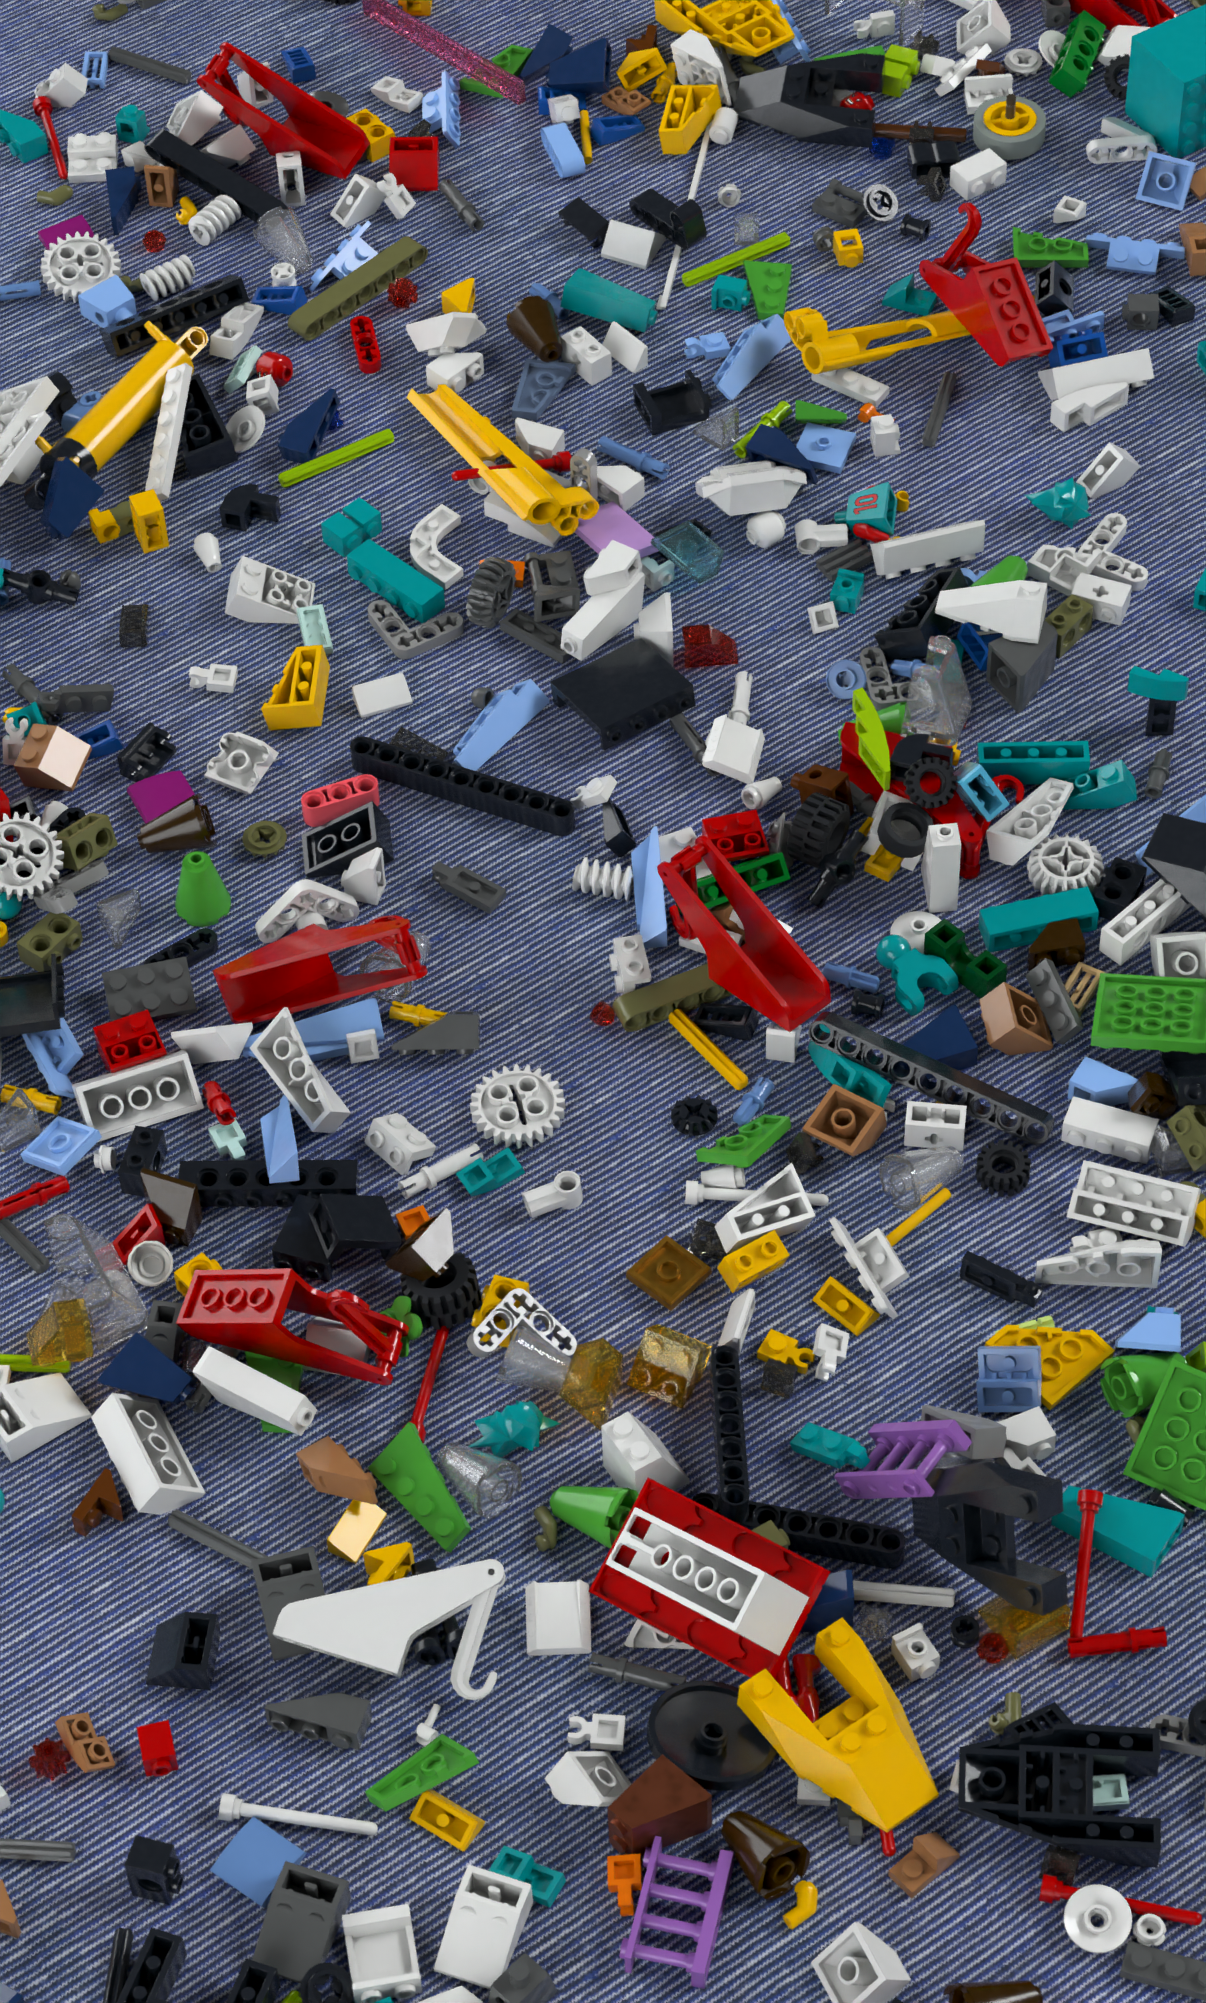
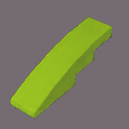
M862 687L853 691L852 710L856 714L855 732L859 736V755L884 791L890 789L889 748L877 711Z

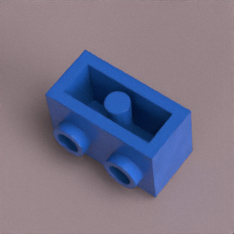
M1092 329L1078 331V337L1069 338V334L1054 336V342H1051L1053 349L1048 354L1050 367L1056 368L1108 357L1104 333H1093Z

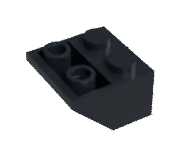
M183 1612L158 1624L146 1684L210 1690L221 1637L218 1615Z

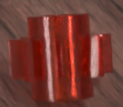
M396 278L395 284L389 283L387 290L389 293L388 301H391L397 308H409L411 302L416 303L418 294L416 291L418 286L414 285L408 278Z
M46 1737L45 1741L39 1745L32 1746L36 1756H31L28 1760L30 1767L35 1768L37 1778L45 1776L54 1781L55 1777L61 1773H67L64 1762L71 1761L69 1751L64 1750L62 1740L56 1743Z

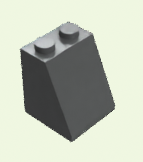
M1045 620L1043 621L1038 644L1011 641L1002 636L988 645L986 681L1017 713L1024 710L1055 668L1058 633L1055 627L1051 624L1049 625Z

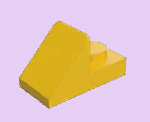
M404 1542L365 1552L363 1554L366 1573L370 1575L367 1586L405 1578L411 1571L410 1566L415 1563L412 1544Z

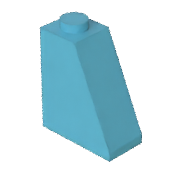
M967 761L953 773L954 776L957 775L955 785H957L956 792L959 797L986 821H991L1009 805V802L980 764Z

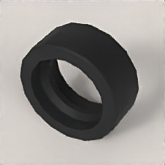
M899 802L891 805L879 822L877 830L879 841L893 855L901 858L916 857L924 851L928 826L933 825V820L918 805L908 802ZM894 820L910 822L918 829L921 838L919 840L901 838L892 829L891 822Z

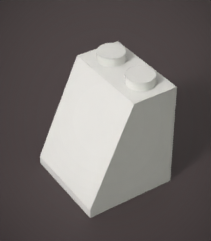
M626 1412L601 1426L603 1466L618 1487L636 1490L639 1494L647 1478L674 1491L689 1483V1478L658 1436L630 1412Z

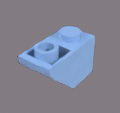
M1085 1056L1069 1080L1068 1099L1072 1100L1074 1096L1107 1106L1129 1102L1128 1091L1138 1079L1128 1073L1113 1069L1101 1061H1095Z

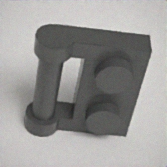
M832 179L828 188L812 203V211L853 229L866 216V209L837 194L863 203V198L861 197L863 193L842 185V182L837 179Z
M570 550L540 555L530 552L524 556L525 566L529 568L533 585L531 588L533 598H535V593L539 586L544 585L539 569L541 567H546L550 585L579 588Z

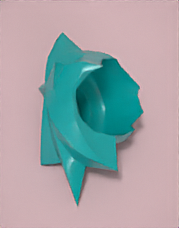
M1073 477L1062 483L1056 482L1055 486L1051 489L1024 495L1034 506L1043 511L1050 520L1062 522L1071 529H1073V525L1078 523L1079 519L1091 516L1087 511L1089 504L1086 488L1074 482Z
M516 1400V1405H506L502 1413L496 1410L491 1416L474 1420L483 1437L467 1448L491 1447L494 1459L497 1461L518 1447H525L533 1451L534 1447H539V1433L561 1423L545 1417L540 1409L530 1400L528 1402Z

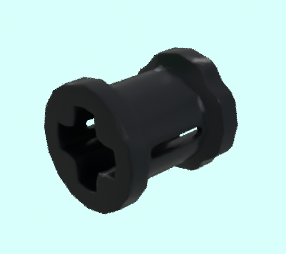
M906 214L901 223L900 234L903 236L907 234L919 237L920 241H926L931 230V220L925 219L922 221L913 218L911 214Z
M856 989L852 1000L851 1014L863 1013L873 1015L875 1019L880 1020L885 1004V994L874 996L864 994L861 990Z

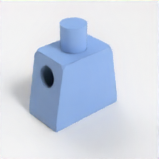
M117 275L78 295L81 315L102 328L137 314L133 295Z

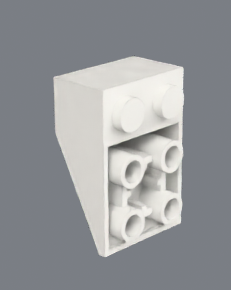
M690 29L671 44L679 82L682 85H718L721 102L730 106L731 99L723 65L707 36Z
M242 556L230 577L225 614L247 622L299 624L296 613L297 608L312 606L315 583Z
M60 1372L0 1386V1448L11 1463L92 1417L89 1410Z
M468 1864L455 1896L434 1971L490 1989L492 1983L506 1971L533 1905L532 1885Z

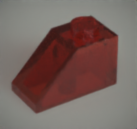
M709 624L682 626V650L685 668L738 664L736 641Z

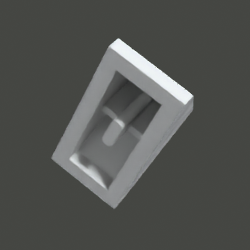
M772 1022L766 1030V1059L795 1063L802 1025L788 1032L775 1022Z

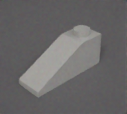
M922 1405L921 1421L955 1419L972 1441L966 1451L957 1453L972 1460L1004 1457V1448L1007 1441L1006 1426L987 1418L930 1405Z

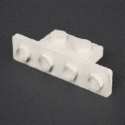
M833 1217L829 1220L834 1228L831 1234L841 1247L845 1246L848 1252L844 1256L852 1268H858L861 1273L858 1276L861 1285L867 1292L871 1290L874 1298L871 1301L881 1315L886 1313L892 1319H895L898 1315L887 1298L886 1293L910 1276L883 1231L877 1228L855 1243L846 1227Z

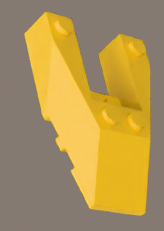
M654 0L655 18L669 31L683 35L690 29L707 36L713 48L717 47L720 50L719 46H723L728 54L758 57L794 39V33L787 20L780 15L778 4L774 5L771 0H718L701 9L690 0Z
M840 1618L816 1635L814 1654L850 1694L851 1698L812 1723L765 1668L739 1686L737 1705L798 1777L803 1780L808 1779L823 1789V1793L833 1799L835 1797L851 1806L853 1812L887 1833L938 1798L939 1793L899 1699L863 1640L843 1618Z

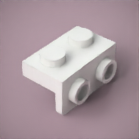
M1012 74L966 77L964 82V100L967 114H975L976 109L989 99L1013 94Z
M641 935L614 938V954H609L611 971H617L618 975L614 976L616 992L623 995L634 991L635 984L650 982L651 973Z
M398 1113L373 1119L365 1138V1144L401 1175L408 1173L413 1161L433 1156L436 1148L424 1133L414 1128L404 1116Z

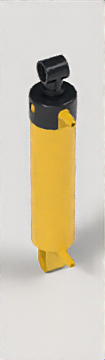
M147 321L144 327L157 343L53 446L43 437L38 436L35 444L44 453L39 460V469L42 475L24 493L25 502L31 509H43L54 462L57 458L67 456L93 479L97 472L161 408L167 370L187 363L193 368L191 376L193 375L194 365L192 359L208 342V336L202 328L192 327L175 342H172L167 335H164L155 325Z

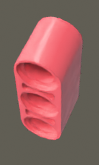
M364 774L306 792L301 798L304 822L311 827H318L371 801L378 806L380 798L377 779L372 775Z

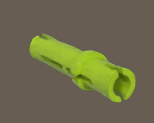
M780 401L771 412H766L761 417V421L733 446L736 456L739 458L747 456L748 453L745 447L760 424L779 428L780 423L792 413L791 406L786 401Z

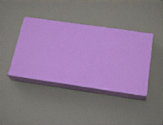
M613 501L599 506L597 514L591 519H578L579 524L575 533L598 554L612 540L638 550L640 558L661 550L660 542Z

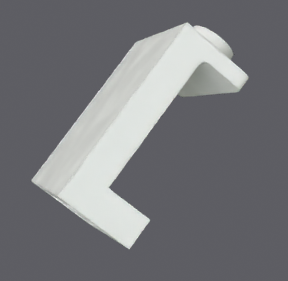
M409 1904L342 1915L355 2003H374L389 1996L391 1998L409 1999L415 1996V1994L423 1993Z

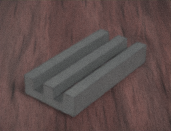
M857 539L816 560V567L833 582L837 578L839 568L854 571L874 560L872 551L868 552V547L866 545L862 546V541Z

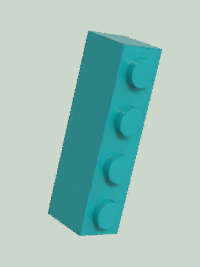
M367 539L347 555L348 574L354 580H358L366 585L372 592L384 597L391 605L403 610L410 618H415L423 624L445 608L444 588L372 540Z
M1088 741L977 743L976 763L984 768L991 779L1000 775H1010L1017 778L1023 785L1043 784L1050 777L1063 781L1089 771Z
M1087 886L980 909L978 928L987 951L991 953L1033 944L1050 922L1077 918L1082 933L1097 930L1099 911Z

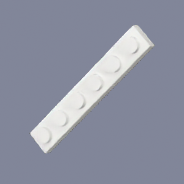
M187 363L167 370L150 468L145 486V491L154 489L159 501L168 499L170 495L193 369Z

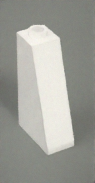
M639 572L628 587L593 595L562 628L560 649L582 661L638 619V613L642 610L645 574Z
M957 823L928 826L921 873L929 913L957 911L961 840Z
M209 1346L192 1371L218 1402L302 1436L307 1426L312 1423L314 1415L318 1411L305 1395Z

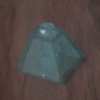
M689 520L651 539V544L699 584L718 574L725 551Z

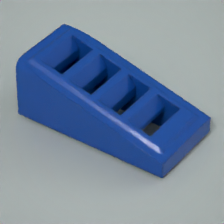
M304 46L281 51L293 84L316 79L314 63Z
M538 86L539 115H550L548 99L569 94L577 98L579 112L586 110L585 93Z
M635 114L594 118L590 135L599 146H603L645 131V126Z
M302 286L257 287L250 304L263 306L265 311L291 315L307 303V296Z
M110 719L75 735V737L88 743L92 748L87 760L114 753L124 748L119 734Z

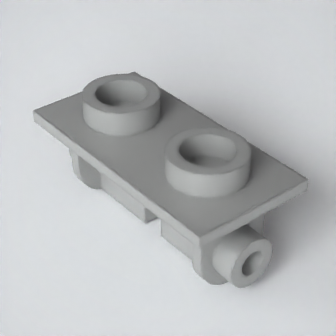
M783 812L777 821H772L768 829L767 835L770 837L768 848L769 854L782 852L787 869H789L793 865L794 858L788 855L786 845L792 821L786 822V813Z

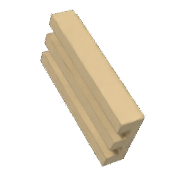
M1078 962L1064 984L1069 994L1083 971L1087 972L1070 998L1079 1018L1098 989L1100 973H1105L1081 962ZM1094 975L1095 978L1093 979L1085 994L1079 1001L1078 1005L1075 1004L1079 999L1080 995L1082 994V992L1084 991L1085 987L1091 980L1092 976Z

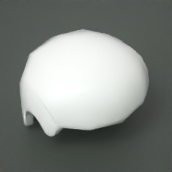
M144 1241L134 1246L128 1256L127 1266L134 1280L143 1286L153 1287L167 1281L173 1271V1257L168 1248L161 1242Z

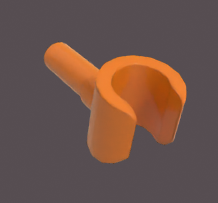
M866 403L859 409L861 413L857 418L861 422L867 423L871 417L883 414L877 412L873 404Z

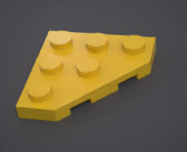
M1005 1325L986 1341L984 1345L1041 1346V1403L1049 1410L1053 1409L1097 1371L1106 1359L1112 1358L1115 1352L1093 1330L1080 1329V1332L1062 1331V1328L1038 1326L1037 1329L1019 1328V1325Z

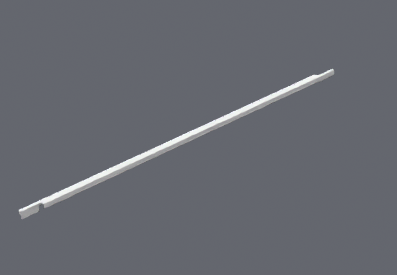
M727 53L728 58L731 62L732 54ZM712 121L705 130L687 201L689 199L695 201L711 139L709 137V130ZM678 245L674 249L663 295H659L656 307L659 310H666L682 251V248Z

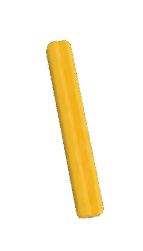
M676 1009L669 1014V1022L736 1090L741 1091L749 1084L748 1077L681 1009Z

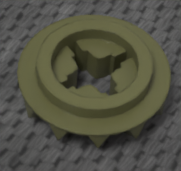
M259 821L250 825L244 831L242 841L245 850L250 851L254 857L262 855L266 858L267 854L276 856L278 850L285 848L287 834L285 829L276 822ZM260 835L262 838L270 840V843L260 842Z

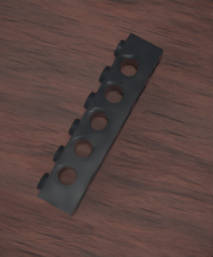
M230 274L102 328L99 331L107 353L119 357L156 341L144 327L147 321H150L164 335L168 336L248 302L249 298L242 277Z
M266 1160L180 1161L178 1179L197 1184L201 1207L257 1208L277 1206L286 1208L293 1206L298 1194L318 1199L320 1194L359 1195L360 1175L358 1160H298L300 1181L269 1183Z

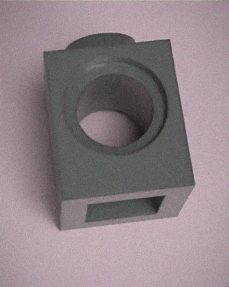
M1041 0V12L1046 27L1069 25V0Z
M1128 294L1127 304L1122 305V319L1127 320V330H1157L1159 318L1158 294Z

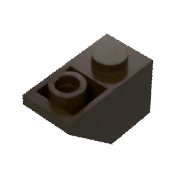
M1077 918L1048 923L1028 950V971L1035 968L1045 958L1053 961L1055 967L1084 962L1086 943Z
M1146 1071L1128 1091L1129 1106L1133 1113L1164 1120L1173 1114L1178 1104L1169 1083L1160 1074Z

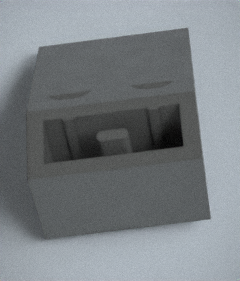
M314 1546L251 1560L273 1661L315 1652L314 1650L277 1639L273 1635L278 1616L286 1605L325 1595Z
M285 1861L272 1891L252 1960L277 1968L279 1977L300 1983L308 1969L317 1964L325 1963L342 1922V1915H345L351 1900L348 1880Z

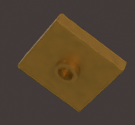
M666 1235L626 1272V1278L672 1311L711 1275V1267Z

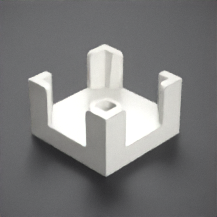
M883 791L874 808L872 826L866 836L869 839L863 845L862 852L875 855L881 844L877 830L886 810L891 805L899 802L912 803L911 801ZM894 820L891 822L892 829L901 838L906 840H919L921 838L918 829L910 822L904 820ZM922 854L913 858H904L901 862V867L913 871Z

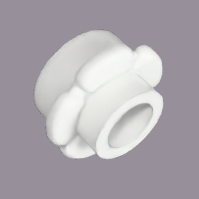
M734 184L722 186L717 193L719 203L728 208L736 206L741 198V191Z
M101 1145L99 1150L94 1152V1165L96 1168H100L103 1174L116 1168V1152L114 1147Z
M1145 1914L1139 1918L1138 1922L1134 1923L1133 1934L1137 1936L1139 1944L1159 1946L1165 1940L1166 1926L1157 1915ZM1148 1929H1151V1930L1153 1931V1933H1152V1934H1148V1933H1147V1930H1148Z

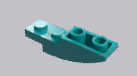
M819 1024L822 1031L830 1033L829 1028ZM810 1041L808 1051L813 1062L832 1084H836L883 1108L892 1086L888 1081L875 1071Z

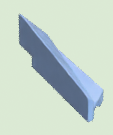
M775 314L743 331L712 378L716 387L727 399L733 400L791 340L785 328L784 320L778 314Z
M532 679L517 683L512 689L495 694L454 747L453 753L456 755L454 759L456 764L470 770H478L550 702L549 698Z
M654 826L650 835L631 853L637 930H640L639 935L643 939L644 948L667 947L663 880L657 870V866L661 863L658 827Z
M376 998L363 1000L294 1022L312 1062L349 1054L346 1034L375 1029L377 1041L384 1040ZM262 1032L248 1037L242 1050L243 1057L248 1058L252 1056L257 1059L250 1047Z
M283 1095L280 1099V1105L260 1119L269 1183L300 1181L298 1152L287 1097Z

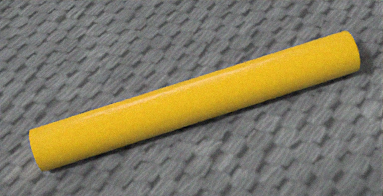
M581 110L579 119L582 154L585 164H590L593 158L589 113L587 110Z
M947 1188L940 1190L888 1234L886 1238L890 1245L893 1247L951 1198L950 1191Z

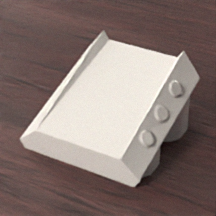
M1115 26L1112 28L1097 60L1104 66H1109V61L1117 59L1116 56L1118 55L1122 57L1124 54H1129L1130 56L1132 36L1150 29V27Z
M727 714L715 718L712 729L705 741L707 748L702 757L703 766L746 784L753 783L765 741L762 728L756 730L727 718Z
M240 732L226 733L219 741L221 752L218 756L210 759L204 777L241 793L251 794L279 753L265 742Z
M580 1579L576 1582L537 1583L534 1580L525 1587L527 1654L529 1656L589 1654L591 1652L590 1592H588L590 1588L587 1583Z

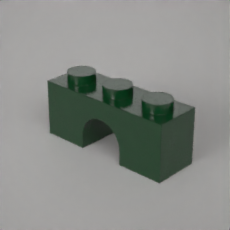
M945 918L925 933L924 955H934L945 960L957 975L958 982L980 999L1003 982L1006 983L1007 965L987 950L978 957H975L966 946L965 933Z

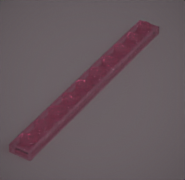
M362 0L363 11L366 16L514 103L520 105L526 101L525 84L520 78L385 0Z

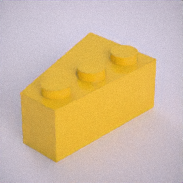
M671 85L658 131L663 154H687L713 120L716 111L722 108L718 85Z
M323 645L295 648L282 671L283 677L279 684L274 685L272 689L273 695L269 702L264 703L261 708L269 731L322 726L330 665Z

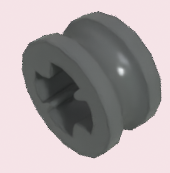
M830 227L817 229L812 236L817 249L822 252L833 249L832 229Z

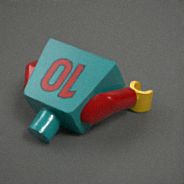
M889 482L877 486H869L865 490L853 493L848 497L847 510L834 514L835 523L847 524L851 533L857 539L863 538L874 543L891 540L889 536L894 535L896 510L901 512L908 510L910 503L908 500L909 495L906 491H899L897 494H894Z

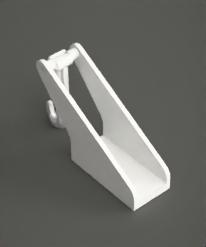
M488 1559L289 1603L281 1610L273 1635L277 1639L400 1678L413 1640L472 1605L451 1670L450 1679L458 1695L468 1700H478L484 1698L492 1691L497 1680V1673L493 1671L489 1674L481 1689L475 1690L469 1685L471 1672L497 1590L505 1583L504 1568L499 1561Z

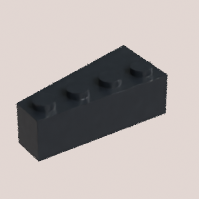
M200 375L191 376L181 438L184 449V461L192 479L235 462L238 458L232 439Z
M960 567L937 570L919 588V595L909 599L903 605L905 609L899 617L893 615L888 621L889 627L885 631L879 630L874 635L880 649L884 653L886 661L916 657L927 658L935 653L938 645L955 621L935 613L940 591L969 587Z

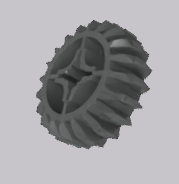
M491 556L480 564L472 579L469 595L467 596L466 613L470 622L479 627L490 629L499 624V621L510 606L515 589L516 571L512 563L503 558Z

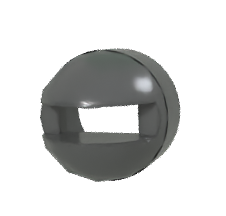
M66 570L60 575V585L80 589L81 580L77 572Z
M485 687L475 689L471 694V701L474 706L484 709L494 696L493 690Z

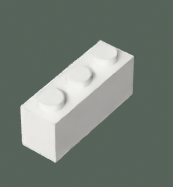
M1073 1096L1063 1122L1061 1141L1068 1142L1074 1146L1097 1150L1103 1154H1112L1126 1158L1132 1162L1147 1164L1157 1137L1159 1119Z

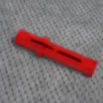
M59 1175L44 1183L36 1182L31 1185L30 1189L1 1200L0 1220L35 1205L43 1206L48 1203L49 1199L68 1193L70 1186L66 1177Z
M1164 1626L1138 1630L1135 1627L1128 1628V1631L1067 1638V1646L1070 1659L1127 1651L1134 1654L1143 1649L1167 1647V1637Z

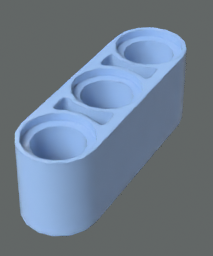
M563 122L541 128L542 143L560 178L563 179L585 173L584 158L567 125Z

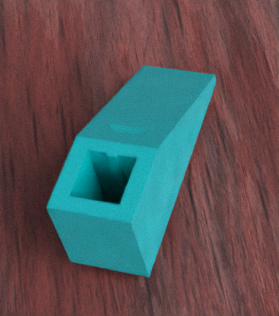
M0 109V141L3 144H7L14 157L17 156L24 164L49 153L46 134L34 121Z
M1122 760L1063 780L1073 783L1074 788L1062 810L1112 809L1137 800L1135 778Z

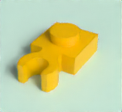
M770 1329L757 1351L758 1359L785 1370L789 1363L801 1374H807L808 1364L801 1362V1360L807 1359L811 1362L815 1360L813 1350L809 1348L798 1349V1340L773 1329Z

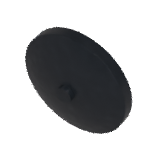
M707 1680L690 1681L668 1689L654 1703L647 1723V1741L655 1759L657 1760L663 1754L702 1788L707 1790H736L755 1783L772 1766L776 1750L737 1705L739 1688L722 1682Z

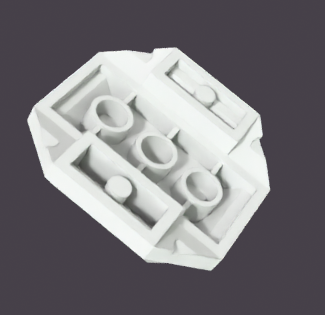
M765 460L716 467L710 471L709 476L701 478L695 485L698 495L708 498L727 515L734 516L785 509L801 485L807 484L806 473L788 466H776L775 462Z

